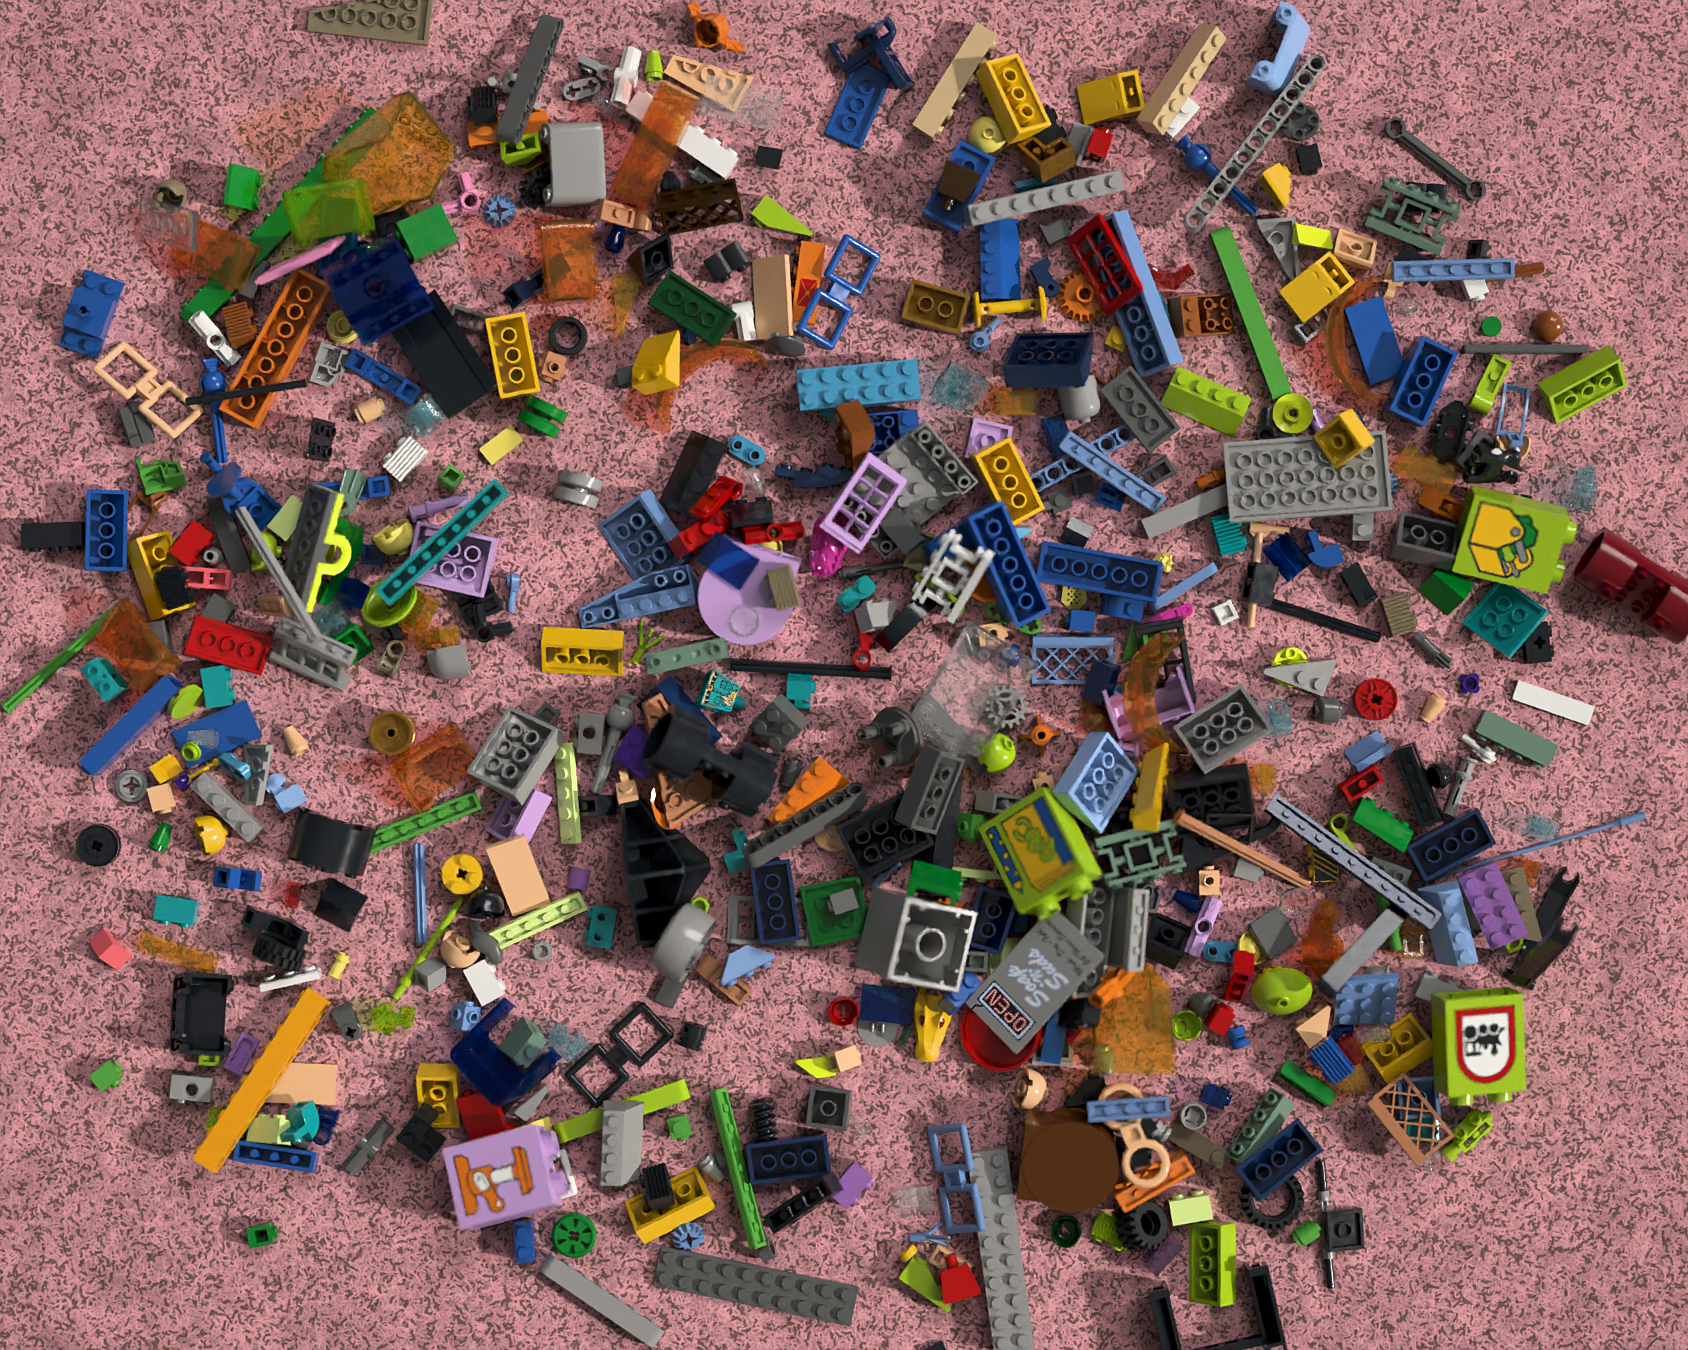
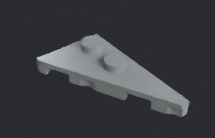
M1330 658L1328 660L1309 661L1307 663H1292L1285 666H1270L1261 669L1260 672L1317 695L1324 696L1337 660Z

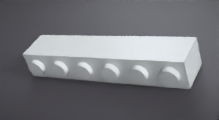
M638 90L630 101L628 108L625 109L626 114L694 160H698L722 179L726 180L739 162V158L736 157L738 154L729 147L724 149L720 146L721 142L715 137L711 136L708 138L703 134L705 132L697 125L692 127L686 123L688 120L679 113L674 115L670 112L671 108L663 102L658 104L653 100L654 96L647 91L642 93Z

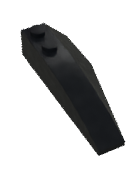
M959 776L937 834L929 833L935 845L913 855L911 871L914 860L953 869L963 776ZM916 888L915 891L916 893L926 895L949 897L947 895L931 892L920 888Z

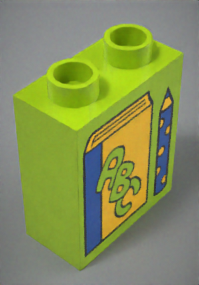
M1041 787L978 828L1019 913L1035 914L1039 920L1049 918L1061 910L1058 902L1070 895L1071 899L1075 900L1089 894L1093 890L1091 881L1102 875L1072 813L1065 809L1052 794L1054 789Z

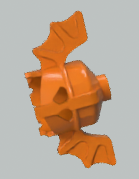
M691 0L686 9L690 12L688 17L696 21L694 24V38L697 47H713L721 44L724 50L730 49L735 54L739 51H745L746 48L737 40L727 39L729 24L725 15L709 13L702 16L701 7Z

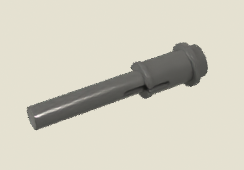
M902 560L868 566H862V564L849 567L841 566L838 569L839 580L846 581V579L863 577L864 574L899 569L903 568Z

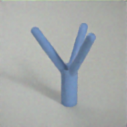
M902 861L878 873L870 887L872 889L873 887H879L888 874L901 867Z
M942 1220L928 1232L910 1234V1241L928 1240L949 1247L948 1243L941 1240H950V1236L931 1235L945 1224V1221Z

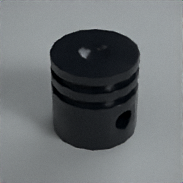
M685 1021L681 1032V1041L678 1042V1045L701 1051L702 1048L700 1046H703L702 1041L705 1039L708 1027L695 1022Z

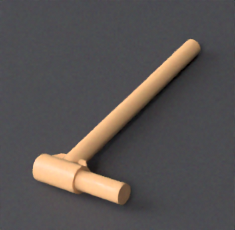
M1250 522L1249 533L1255 536L1253 562L1261 563L1263 537L1270 533L1290 535V527ZM1248 604L1246 627H1255L1257 606L1255 604Z

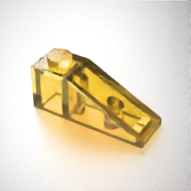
M634 272L612 274L618 336H623L637 301L639 289H642V283Z

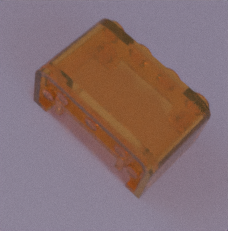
M588 218L539 221L534 227L535 236L541 237L538 240V245H540L544 279L542 287L547 289L544 290L545 296H542L543 307L591 303L600 294L599 283H596L595 277L598 274V266L593 258V255L596 254V246L591 239V234L594 233L593 223L589 222Z

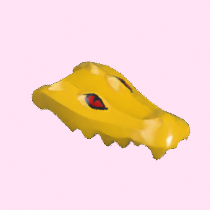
M920 985L913 1009L916 1038L915 1057L923 1062H934L938 1058L940 1045L953 1015L948 1016L938 1006L943 997L925 994L926 986Z

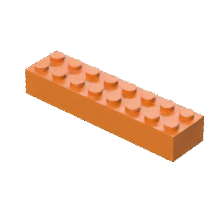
M300 268L295 269L229 391L285 382L336 288ZM280 391L223 400L219 409L259 430Z

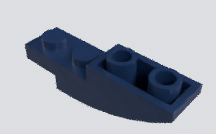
M822 463L821 466H817L816 473H812V469L801 467L800 471L792 470L793 466L781 464L780 467L775 468L774 475L794 479L793 487L825 488L847 482L853 475V472L846 466H842L841 469H835L833 464Z

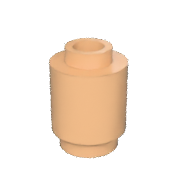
M374 396L358 404L354 411L361 423H367L384 415L383 410L386 407L381 398L377 399Z

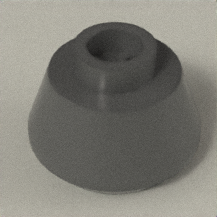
M1205 992L1193 993L1188 1002L1191 1011L1196 1014V1017L1204 1018L1214 1003L1213 995Z

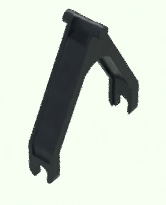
M1195 762L1189 771L1201 770V768ZM1272 817L1266 826L1252 831L1251 843L1274 833L1281 823ZM1248 834L1241 836L1235 840L1247 841ZM1194 836L1181 838L1179 855H1183V860L1186 864V867L1181 868L1182 872L1187 873L1231 851L1222 846L1215 849H1206L1199 845Z
M1565 866L1561 867L1553 878L1536 914L1542 940L1537 942L1525 939L1511 970L1506 968L1502 975L1503 978L1529 990L1534 989L1536 985L1535 980L1567 950L1579 930V922L1577 921L1570 930H1564L1561 927L1566 920V916L1562 915L1580 882V874L1578 872L1572 880L1567 881L1563 878L1567 871Z

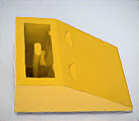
M1138 70L1111 75L1076 86L1084 125L1139 115L1145 107Z
M1329 251L1278 291V293L1301 322L1305 323L1355 282L1332 252Z

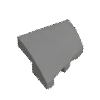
M319 341L307 379L329 387L338 375H342L346 371L344 364L351 352Z

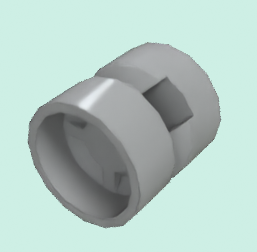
M1189 1100L1182 1103L1179 1107V1119L1188 1129H1199L1206 1123V1111L1197 1101Z

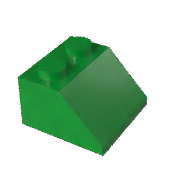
M229 163L223 204L230 209L254 212L255 208L259 207L260 196H257L258 188L262 187L263 182L260 172L256 169Z

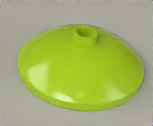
M387 578L377 582L368 590L361 603V614L365 621L375 627L390 626L401 621L409 614L416 602L417 589L415 584L393 605H388L375 591Z
M1275 968L1262 973L1256 978L1251 987V996L1254 1004L1262 1011L1270 1014L1285 1015L1298 1011L1309 1002L1312 996V985L1309 978L1301 971L1292 968Z

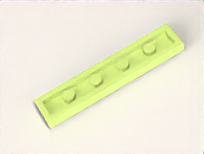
M574 742L562 743L554 755L561 844L582 843Z
M577 890L487 933L495 937L499 942L500 948L503 949L588 909L580 891Z

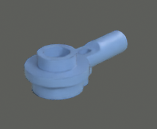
M994 316L982 332L974 333L969 341L970 347L976 352L985 351L989 346L988 337L1001 320Z
M510 572V576H506V588H509L507 612H515V597H517L519 592L520 577L519 574H514V572Z

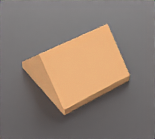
M1339 228L1331 252L1338 261L1368 271L1373 265L1377 241Z

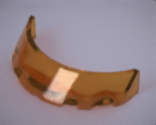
M1363 278L1346 289L1333 304L1327 317L1324 331L1326 341L1325 352L1335 376L1352 393L1371 401H1385L1388 399V395H1376L1367 389L1365 383L1359 381L1352 372L1345 353L1344 328L1346 318L1343 309L1354 305L1368 289L1376 284H1380L1382 278Z
M725 337L721 338L715 348L701 340L690 345L688 349L682 350L680 352L679 386L657 392L656 414L667 432L670 433L672 431L670 429V414L674 398L681 385L693 372L706 364L723 359H743L765 367L766 370H769L770 366L760 350L746 342Z
M1179 632L1157 633L1151 637V640L1140 651L1135 653L1129 671L1126 672L1122 688L1124 698L1122 703L1126 720L1129 721L1134 731L1133 733L1145 745L1154 749L1163 743H1168L1169 754L1188 755V750L1178 746L1164 731L1155 705V689L1160 669L1171 651L1186 639V634Z

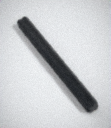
M1275 598L1271 603V607L1265 606L1266 608L1378 643L1381 638L1380 632Z

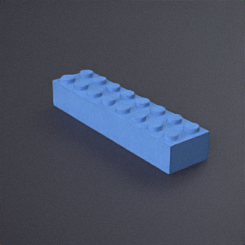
M1118 211L1105 216V220L1144 288L1141 293L1115 311L1137 373L1143 378L1184 362L1128 211ZM1098 228L1091 234L1096 245L1106 239L1101 228ZM1109 243L1099 249L1105 261L1115 254ZM1094 253L1093 255L1095 261L1097 263V266H1099L1102 263L1099 260L1097 254ZM1118 258L1108 264L1114 276L1123 270ZM1105 268L1100 270L1103 282L1106 283L1110 280V277ZM1126 273L1117 279L1122 291L1132 285ZM1113 283L1106 288L1110 301L1119 294Z

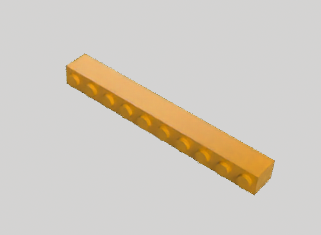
M307 988L300 993L296 1006L291 1007L287 1012V1019L284 1024H280L277 1027L273 1040L268 1041L264 1046V1053L261 1058H257L252 1064L251 1068L253 1070L242 1079L238 1092H234L229 1098L228 1102L230 1104L226 1110L223 1109L219 1113L215 1126H211L206 1132L205 1137L207 1138L203 1144L200 1143L194 1150L195 1156L192 1159L213 1173L219 1171L332 1003L314 990Z

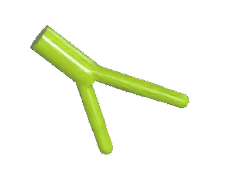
M643 621L639 622V647L631 660L636 665L639 664L647 649L664 639V636H660L647 644L654 631L653 628H650L643 641Z

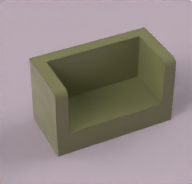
M925 530L924 538L926 541L912 553L906 555L903 567L921 573L927 559L922 546L935 537V534Z

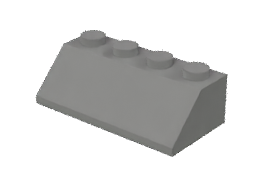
M603 1101L600 1161L601 1186H622L640 1178L644 1102Z

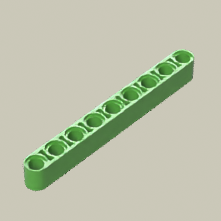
M1229 225L1209 232V237L1213 239L1215 244L1213 245L1217 257H1220L1222 263L1220 266L1223 274L1227 276L1229 281L1227 283L1231 295L1233 294L1236 301L1234 303L1238 314L1241 313L1243 319L1241 322L1244 330L1249 334L1250 339L1248 340L1252 351L1256 353L1257 358L1255 359L1260 370L1262 369L1264 374V383L1266 388L1270 390V398L1275 400L1290 394L1291 388L1233 233Z

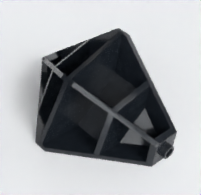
M639 798L636 801L620 804L624 874L637 945H643V948L655 947V943L660 941L678 910L684 904L690 902L711 871L710 858L676 828H662L657 823L650 805L644 799Z

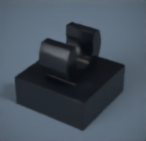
M1484 239L1470 240L1466 259H1490V257L1486 256L1487 250H1492L1489 241Z
M398 623L388 626L389 629L381 632L384 640H388L393 636L395 640L405 637Z

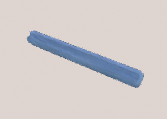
M415 843L413 844L416 942L426 943L424 844Z

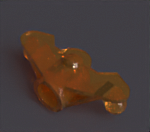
M1328 898L1319 902L1309 936L1302 937L1303 965L1309 964L1318 980L1344 952L1343 940L1333 933V926L1342 916L1335 902Z

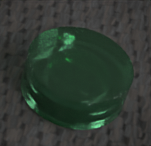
M906 1026L898 1043L905 1047L914 1029Z

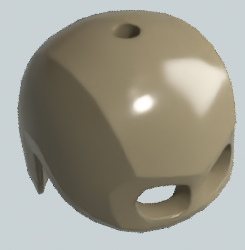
M167 179L157 185L155 189L156 191L158 190L156 203L160 210L168 214H174L186 206L188 190L181 181Z

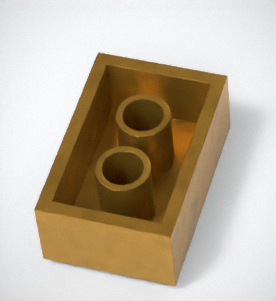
M912 279L901 320L959 337L970 295Z

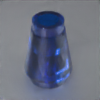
M613 224L604 242L607 251L620 253L621 249H624L625 227Z
M1179 889L1176 890L1172 898L1190 914L1192 912L1197 914L1203 903V899L1199 898V895Z

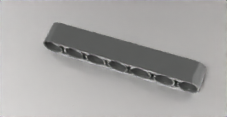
M545 14L540 16L496 132L498 140L513 144H519L561 36L564 25L562 18Z
M860 782L850 783L746 842L742 846V852L747 865L751 868L759 867L866 806L868 798L863 784Z

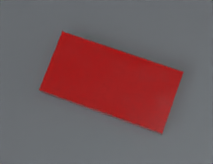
M195 614L183 653L262 675L274 637Z

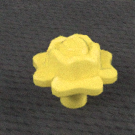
M1165 552L1157 554L1153 558V561L1164 563L1163 571L1165 573L1171 570L1170 565L1173 563L1171 554Z

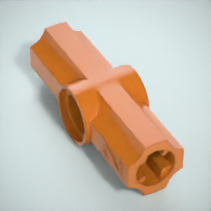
M1117 968L1112 973L1103 975L1100 978L1101 984L1088 997L1089 1003L1096 1009H1101L1111 999L1120 997L1123 994L1122 988L1135 975L1134 971H1123V969Z

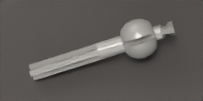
M618 691L619 704L613 705L607 712L606 719L611 728L592 783L591 791L594 793L602 794L622 730L628 729L634 722V712L630 705L638 697L630 693Z

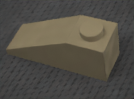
M1174 1121L1171 1127L1172 1131L1167 1139L1221 1170L1228 1158L1226 1155L1228 1149L1204 1135L1188 1129L1180 1122Z

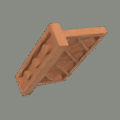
M1405 1072L1399 1074L1372 1097L1370 1096L1364 1101L1417 1167L1455 1136ZM1404 1078L1408 1083L1407 1092L1396 1091L1397 1083ZM1384 1093H1392L1391 1105L1383 1104L1379 1097ZM1395 1094L1407 1095L1405 1107L1394 1105ZM1410 1096H1418L1420 1098V1108L1409 1107ZM1394 1108L1405 1109L1404 1121L1394 1119ZM1408 1110L1419 1111L1418 1123L1407 1121ZM1422 1112H1431L1433 1115L1432 1124L1421 1123ZM1407 1124L1418 1125L1417 1137L1406 1134ZM1421 1126L1432 1127L1431 1139L1420 1137ZM1435 1127L1443 1128L1448 1135L1442 1140L1434 1139ZM1419 1140L1430 1141V1149L1424 1154L1418 1149Z

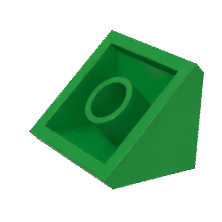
M1435 568L1418 587V590L1446 615H1449L1466 599L1474 584L1461 573L1452 572L1451 568L1449 571Z
M358 623L351 624L332 638L358 650L350 666L375 650V647Z

